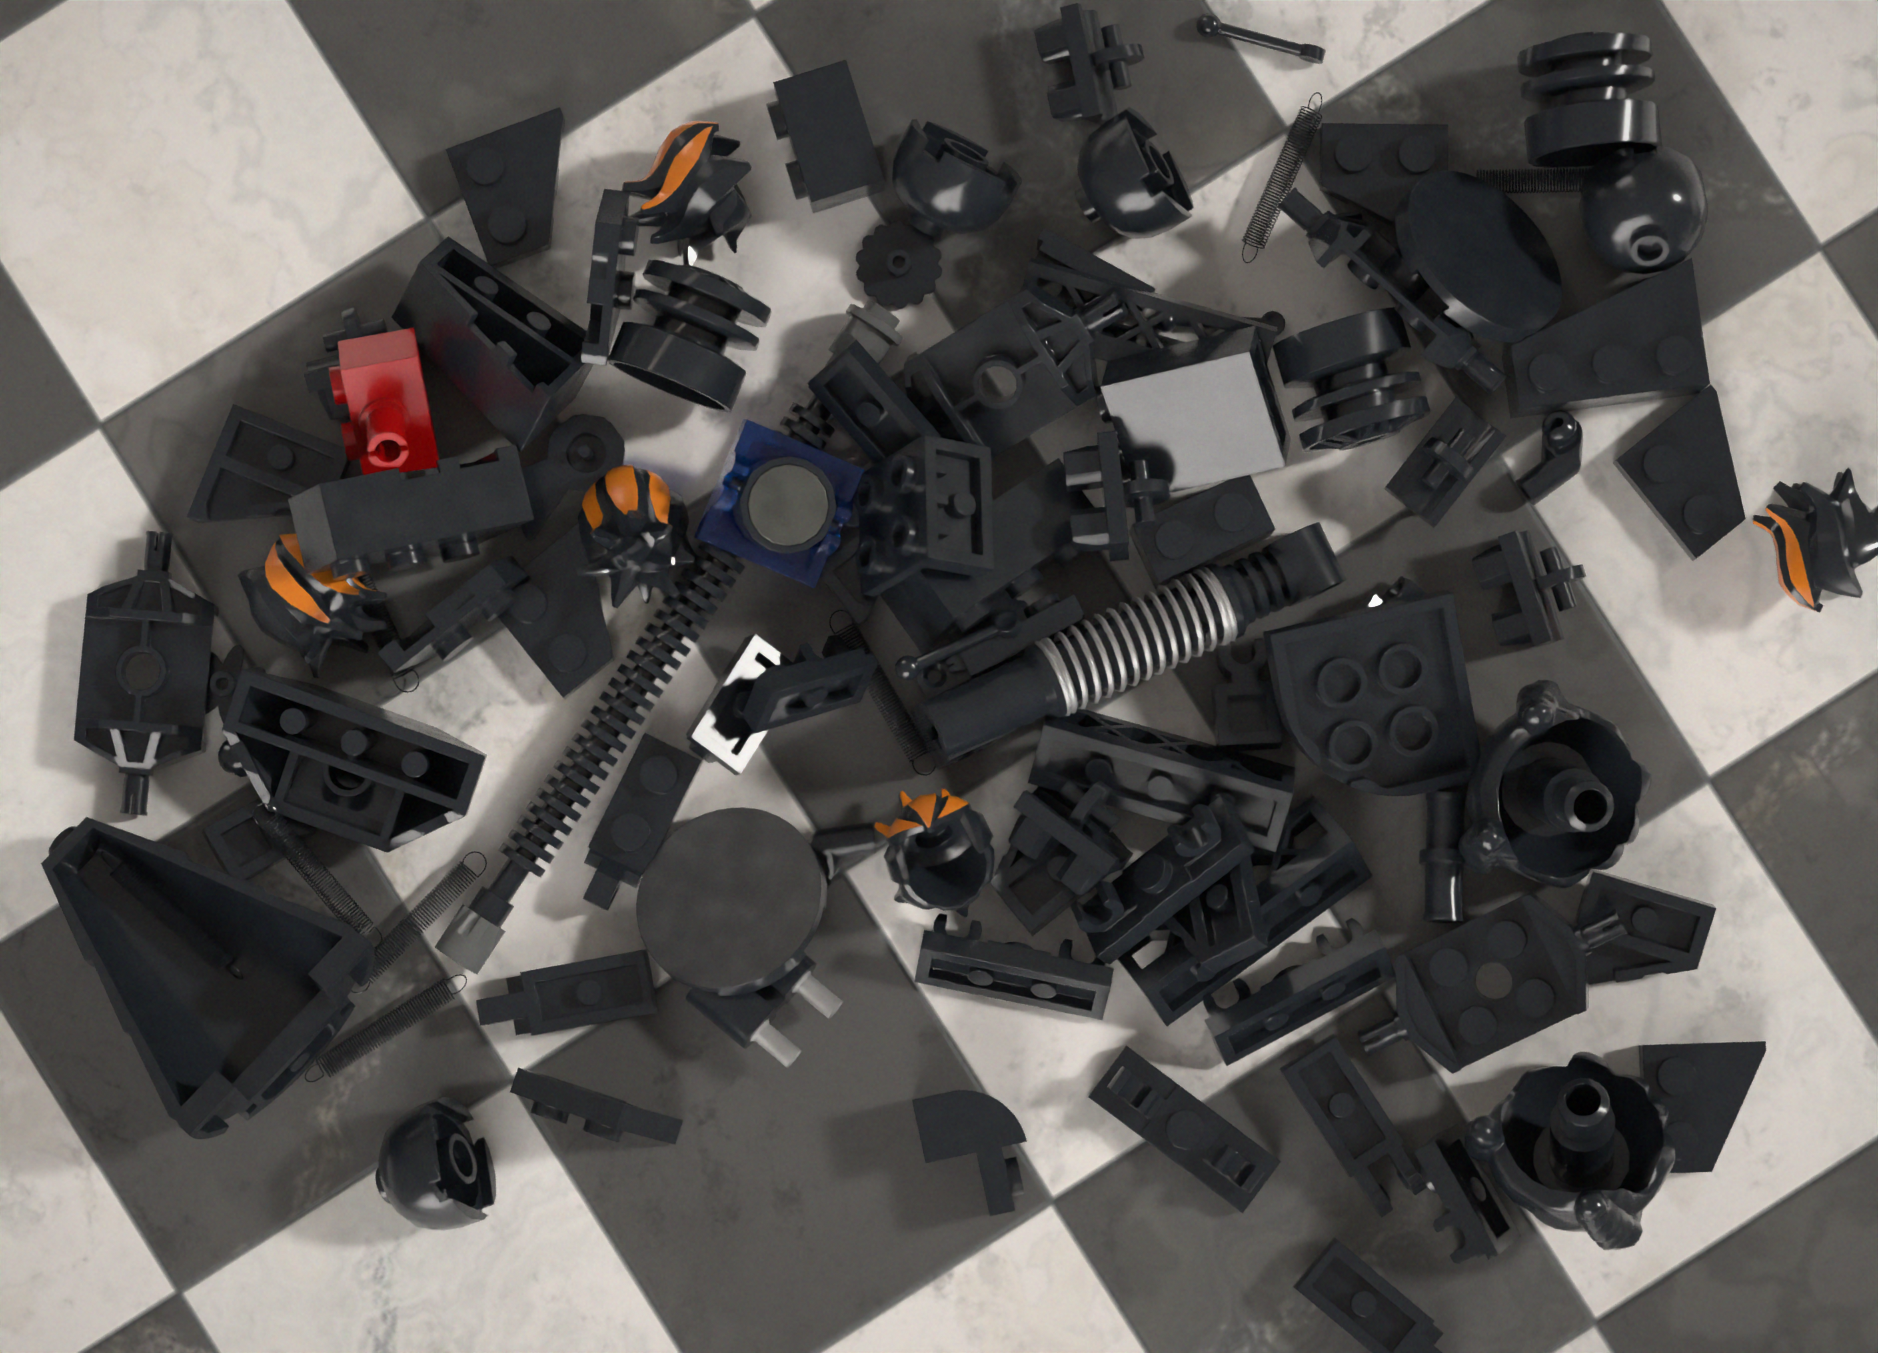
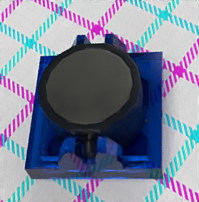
M743 419L694 538L815 588L828 556H831L839 547L842 540L840 535L842 526L850 521L853 513V502L851 500L864 469L753 421Z

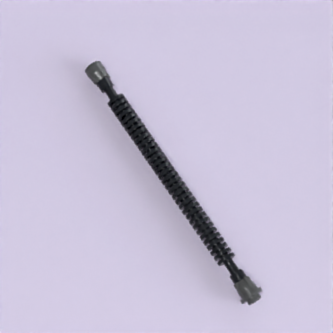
M870 300L867 301L863 308L850 304L846 310L849 319L828 350L833 355L825 367L856 339L871 357L880 364L892 345L898 347L903 340V337L895 330L900 320ZM815 395L812 396L805 408L793 402L789 412L798 418L797 421L786 416L783 417L780 426L789 433L785 435L775 430L770 438L780 447L777 449L766 443L762 449L764 455L767 457L778 455L808 460L814 464L817 456L808 450L809 447L822 452L826 446V442L817 436L818 433L831 438L835 432V429L826 422L831 413ZM757 457L754 463L759 461L761 458ZM730 498L725 506L733 512L732 499ZM723 512L720 513L716 520L726 527L724 532L714 526L710 528L707 534L717 541L716 544L713 545L704 539L702 540L698 548L708 556L704 559L697 555L695 562L692 563L699 568L696 573L687 567L683 569L680 575L690 582L688 586L675 581L674 584L681 596L679 600L668 594L663 599L662 603L672 609L671 612L667 614L658 608L653 617L663 623L662 626L659 628L648 622L644 630L654 638L650 642L639 636L635 644L645 650L641 656L630 649L626 658L635 663V667L632 670L621 663L617 672L627 679L622 683L614 677L611 678L607 685L617 691L615 697L605 691L601 693L599 699L609 705L608 708L604 711L594 704L590 713L600 720L595 725L585 718L580 726L590 732L588 738L586 739L577 732L571 740L581 746L579 752L577 753L568 746L565 748L562 754L573 761L567 766L560 760H557L553 768L561 772L563 776L559 780L548 774L544 782L554 788L550 794L544 789L539 788L535 794L545 802L541 808L530 801L526 809L536 817L531 821L523 815L520 816L516 823L526 829L524 835L514 829L510 831L507 837L515 841L517 846L514 849L503 843L499 848V851L506 855L508 859L490 887L487 889L482 886L469 907L462 904L436 943V949L469 971L478 975L506 932L501 929V926L514 908L510 901L529 872L540 878L546 870L536 864L538 858L549 864L555 856L545 850L546 846L549 844L560 850L564 844L563 841L554 836L556 831L558 830L566 836H569L573 828L563 822L565 817L567 816L575 822H578L582 814L572 808L575 802L586 809L591 803L589 799L581 795L583 790L587 789L594 795L599 791L600 787L590 781L593 775H596L603 781L608 777L609 773L599 767L602 761L612 767L618 762L617 758L608 753L613 747L622 754L626 750L627 745L618 740L620 734L622 733L632 740L637 733L627 726L629 720L640 726L646 718L636 712L637 708L640 706L648 712H651L655 704L645 698L647 693L649 692L655 697L660 698L664 690L654 684L656 679L661 680L667 685L673 677L663 670L664 667L668 665L676 671L680 668L682 663L672 656L676 651L687 657L691 651L689 647L681 642L685 637L693 643H696L700 635L690 629L691 626L695 624L705 630L709 621L699 615L703 610L714 616L718 610L714 604L708 601L712 596L720 602H723L727 594L718 588V585L722 583L732 589L736 580L727 574L728 570L730 569L741 575L745 569V566L736 560L737 556L739 555L747 561H750L753 557L754 552L747 548L745 544L749 542L756 547L758 546L744 537L735 523L734 516L732 518Z

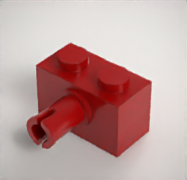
M414 328L338 341L340 365L329 367V375L335 404L348 403L352 421L341 423L347 460L360 459L363 475L399 468L400 473L436 468V461L439 460L437 439Z

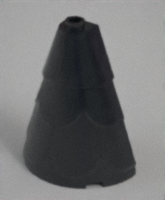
M85 817L77 827L71 826L62 831L50 845L49 856L41 863L84 960L90 966L96 968L123 1031L132 1038L169 1117L177 1121L179 1126L192 1138L209 1139L226 1133L229 1125L224 1120L236 1113L249 1120L287 1090L312 1065L316 1057L320 1056L351 1015L356 1006L349 1000L348 995L355 982L362 987L368 983L375 958L374 947L367 938L357 933L352 925L269 894L262 886L194 863L186 852L100 821ZM106 851L116 859H121L125 856L130 863L137 867V870L140 869L142 874H145L147 878L152 880L154 885L157 884V887L162 889L166 896L169 895V898L171 897V900H174L178 907L181 906V909L183 908V911L186 910V913L193 917L195 922L198 921V924L200 923V926H203L207 932H210L212 937L215 936V939L222 943L224 948L227 947L226 950L229 949V952L236 956L232 965L242 973L243 980L235 978L228 972L227 968L230 964L219 974L218 971L215 972L218 966L213 969V967H210L212 963L208 965L214 956L207 963V959L203 961L207 954L202 959L201 956L198 957L201 951L196 954L194 952L195 948L191 950L195 943L190 948L189 945L186 946L189 940L184 944V941H182L183 937L179 939L177 937L178 933L174 935L178 928L173 933L172 930L169 931L172 925L167 928L165 926L166 922L162 924L163 921L160 922L161 918L157 920L160 914L155 918V915H153L154 911L150 913L148 911L149 907L145 909L146 906L143 907L144 903L141 905L142 901L138 902L136 900L137 896L133 898L131 896L132 892L128 894L129 891L126 892L127 888L124 889L125 886L121 887L119 885L120 881L116 883L117 880L114 881L115 877L113 879L112 876L109 877L114 869L105 863L101 852ZM105 852L102 853L104 859L113 868H116L123 861V859L118 861ZM197 927L194 928V930L189 934V936L196 930ZM208 937L205 940V942L199 947V949L208 941L210 937ZM213 943L210 944V946L205 950V952L213 945ZM226 953L222 955V957L215 963V965L225 956ZM230 958L227 959V961L222 965V967L230 960ZM230 966L229 971L242 979L241 974L233 966Z

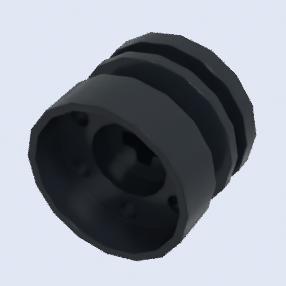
M1583 32L1562 36L1520 51L1517 56L1519 73L1527 77H1535L1522 84L1520 88L1521 98L1530 102L1551 104V108L1531 115L1524 121L1529 164L1544 168L1594 166L1597 161L1619 149L1633 147L1634 154L1643 152L1655 153V146H1662L1658 105L1652 101L1628 98L1629 94L1649 87L1655 81L1654 70L1646 66H1639V64L1648 61L1653 55L1650 38L1633 33Z
M648 260L642 274L644 279L665 291L666 294L646 289H636L633 296L634 302L655 316L656 319L653 326L639 322H623L608 357L609 364L643 383L686 401L721 412H731L746 377V371L737 363L724 356L727 347L738 350L756 351L760 343L759 338L736 323L766 327L772 313L771 308L747 294L738 284L708 270L692 265H676L660 260Z
M1395 307L1371 310L1324 323L1287 337L1272 346L1284 388L1314 387L1316 393L1315 397L1304 401L1292 409L1294 422L1319 418L1324 420V423L1299 434L1303 452H1314L1324 449H1339V451L1375 443L1400 433L1410 423L1428 416L1431 412L1426 396H1416L1401 400L1396 398V395L1421 384L1419 372L1389 373L1386 364L1400 358L1411 350L1403 318L1398 314Z

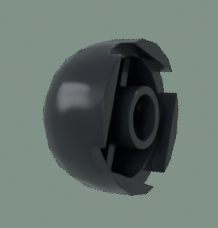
M1130 107L1102 124L1087 138L1082 146L1077 165L1082 187L1075 191V197L1081 210L1093 224L1103 220L1112 231L1132 239L1152 238L1171 230L1191 218L1192 214L1188 211L1194 208L1193 200L1188 186L1170 152L1168 151L1161 155L1155 145L1149 141L1157 133L1139 112Z
M917 119L911 120L893 158L892 184L900 201L912 210L908 221L919 230L937 238H941L945 229L958 234H968L983 231L998 221L1012 202L1022 184V179L1005 162H1003L998 172L990 167L988 160L985 158L989 151L979 144L950 129L929 121L926 122L922 129Z
M1655 146V153L1643 152L1634 154L1633 147L1619 149L1597 161L1583 178L1580 188L1581 200L1579 203L1583 230L1588 244L1609 265L1624 272L1645 275L1665 271L1684 261L1702 239L1708 218V203L1702 173L1689 157L1664 146Z
M440 1097L411 1109L392 1124L385 1132L378 1156L379 1167L375 1174L377 1189L384 1201L392 1204L400 1215L416 1227L444 1231L482 1221L488 1216L482 1212L483 1208L494 1205L496 1199V1175L490 1149L484 1137L477 1139L475 1144H473L470 1132L464 1123L472 1121L474 1118L468 1109L454 1098Z

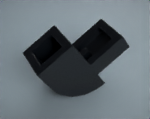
M954 1090L912 1099L925 1163L976 1153L989 1215L994 1216L1015 1211L1012 1197L1025 1194L1017 1156L1004 1159L1002 1151L1004 1146L1027 1142L1022 1126L1015 1115L994 1097L973 1090Z

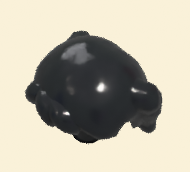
M1538 680L1532 684L1525 685L1517 694L1516 713L1497 726L1482 746L1477 767L1472 773L1467 790V807L1472 825L1459 840L1460 853L1463 855L1467 866L1479 874H1487L1495 869L1506 868L1521 876L1558 888L1571 887L1584 879L1591 869L1607 870L1613 867L1620 860L1624 851V845L1634 842L1639 832L1637 804L1650 789L1652 782L1651 773L1647 766L1632 759L1629 744L1616 724L1587 709L1568 703L1558 684L1554 681Z
M1590 1052L1574 1054L1567 1066H1550L1527 1070L1520 1076L1507 1097L1501 1100L1489 1115L1474 1118L1465 1128L1464 1142L1467 1153L1473 1159L1488 1162L1496 1183L1513 1203L1527 1209L1545 1225L1554 1229L1568 1232H1587L1589 1237L1603 1250L1626 1249L1634 1246L1639 1241L1643 1232L1641 1226L1642 1212L1661 1189L1676 1159L1674 1142L1666 1132L1670 1115L1665 1102L1657 1097H1651L1650 1085L1645 1080L1631 1075H1616L1602 1057Z

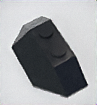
M246 668L241 671L222 727V732L230 746H233L247 776L263 803L272 805L277 813H281L280 815L387 853L465 817L487 758V754L434 726L319 685ZM264 805L267 810L275 812L271 806Z

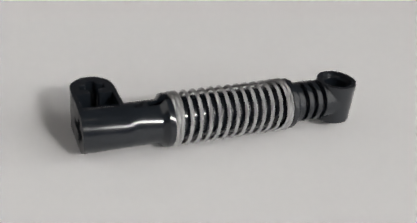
M1317 522L1274 541L1264 547L1261 553L1253 552L1248 555L1247 559L1240 558L1234 561L1233 566L1227 564L1221 567L1213 563L1199 566V569H1193L1192 575L1184 573L1182 584L1175 579H1171L1169 590L1163 585H1158L1156 595L1153 592L1145 591L1144 602L1140 598L1133 596L1131 608L1123 602L1119 604L1118 613L1111 608H1107L1106 620L1101 615L1094 613L1093 626L1089 621L1082 620L1080 622V632L1076 627L1070 626L1067 628V637L1059 631L1054 635L1055 643L1046 637L1042 638L1041 641H1035V644L1026 647L1020 659L1009 664L1005 663L998 669L984 673L924 700L910 712L935 766L939 770L990 747L1004 735L1015 731L1019 727L1029 725L1041 717L1049 716L1059 719L1064 715L1070 716V713H1076L1077 708L1085 709L1088 702L1098 704L1101 696L1111 698L1114 690L1124 692L1127 684L1137 686L1139 679L1149 680L1152 672L1162 674L1165 667L1175 669L1178 661L1188 663L1190 656L1201 657L1203 650L1213 651L1216 644L1226 646L1230 641L1235 642V639L1244 636L1247 626L1255 622L1256 617L1262 619L1269 616L1270 611L1278 612L1283 609L1284 604L1291 607L1334 588L1347 579L1320 522ZM1188 581L1191 583V590L1189 589ZM1206 635L1211 639L1210 646L1205 644ZM1108 688L1109 691L1105 692L1103 689ZM1096 693V697H1095V698H1092V697L1090 696V695ZM1081 699H1083V703H1082V704H1080V703L1078 702V701L1081 700Z

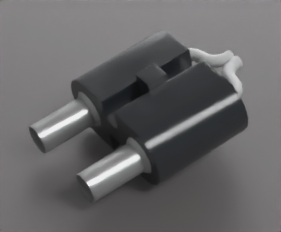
M807 955L785 976L759 990L740 995L719 996L717 992L691 988L686 996V1000L741 1047L746 1049L756 1041L787 1068L796 1060L801 1050L770 1025L783 1004H787L798 993L830 1019L843 1003L842 1000L811 975L817 963Z

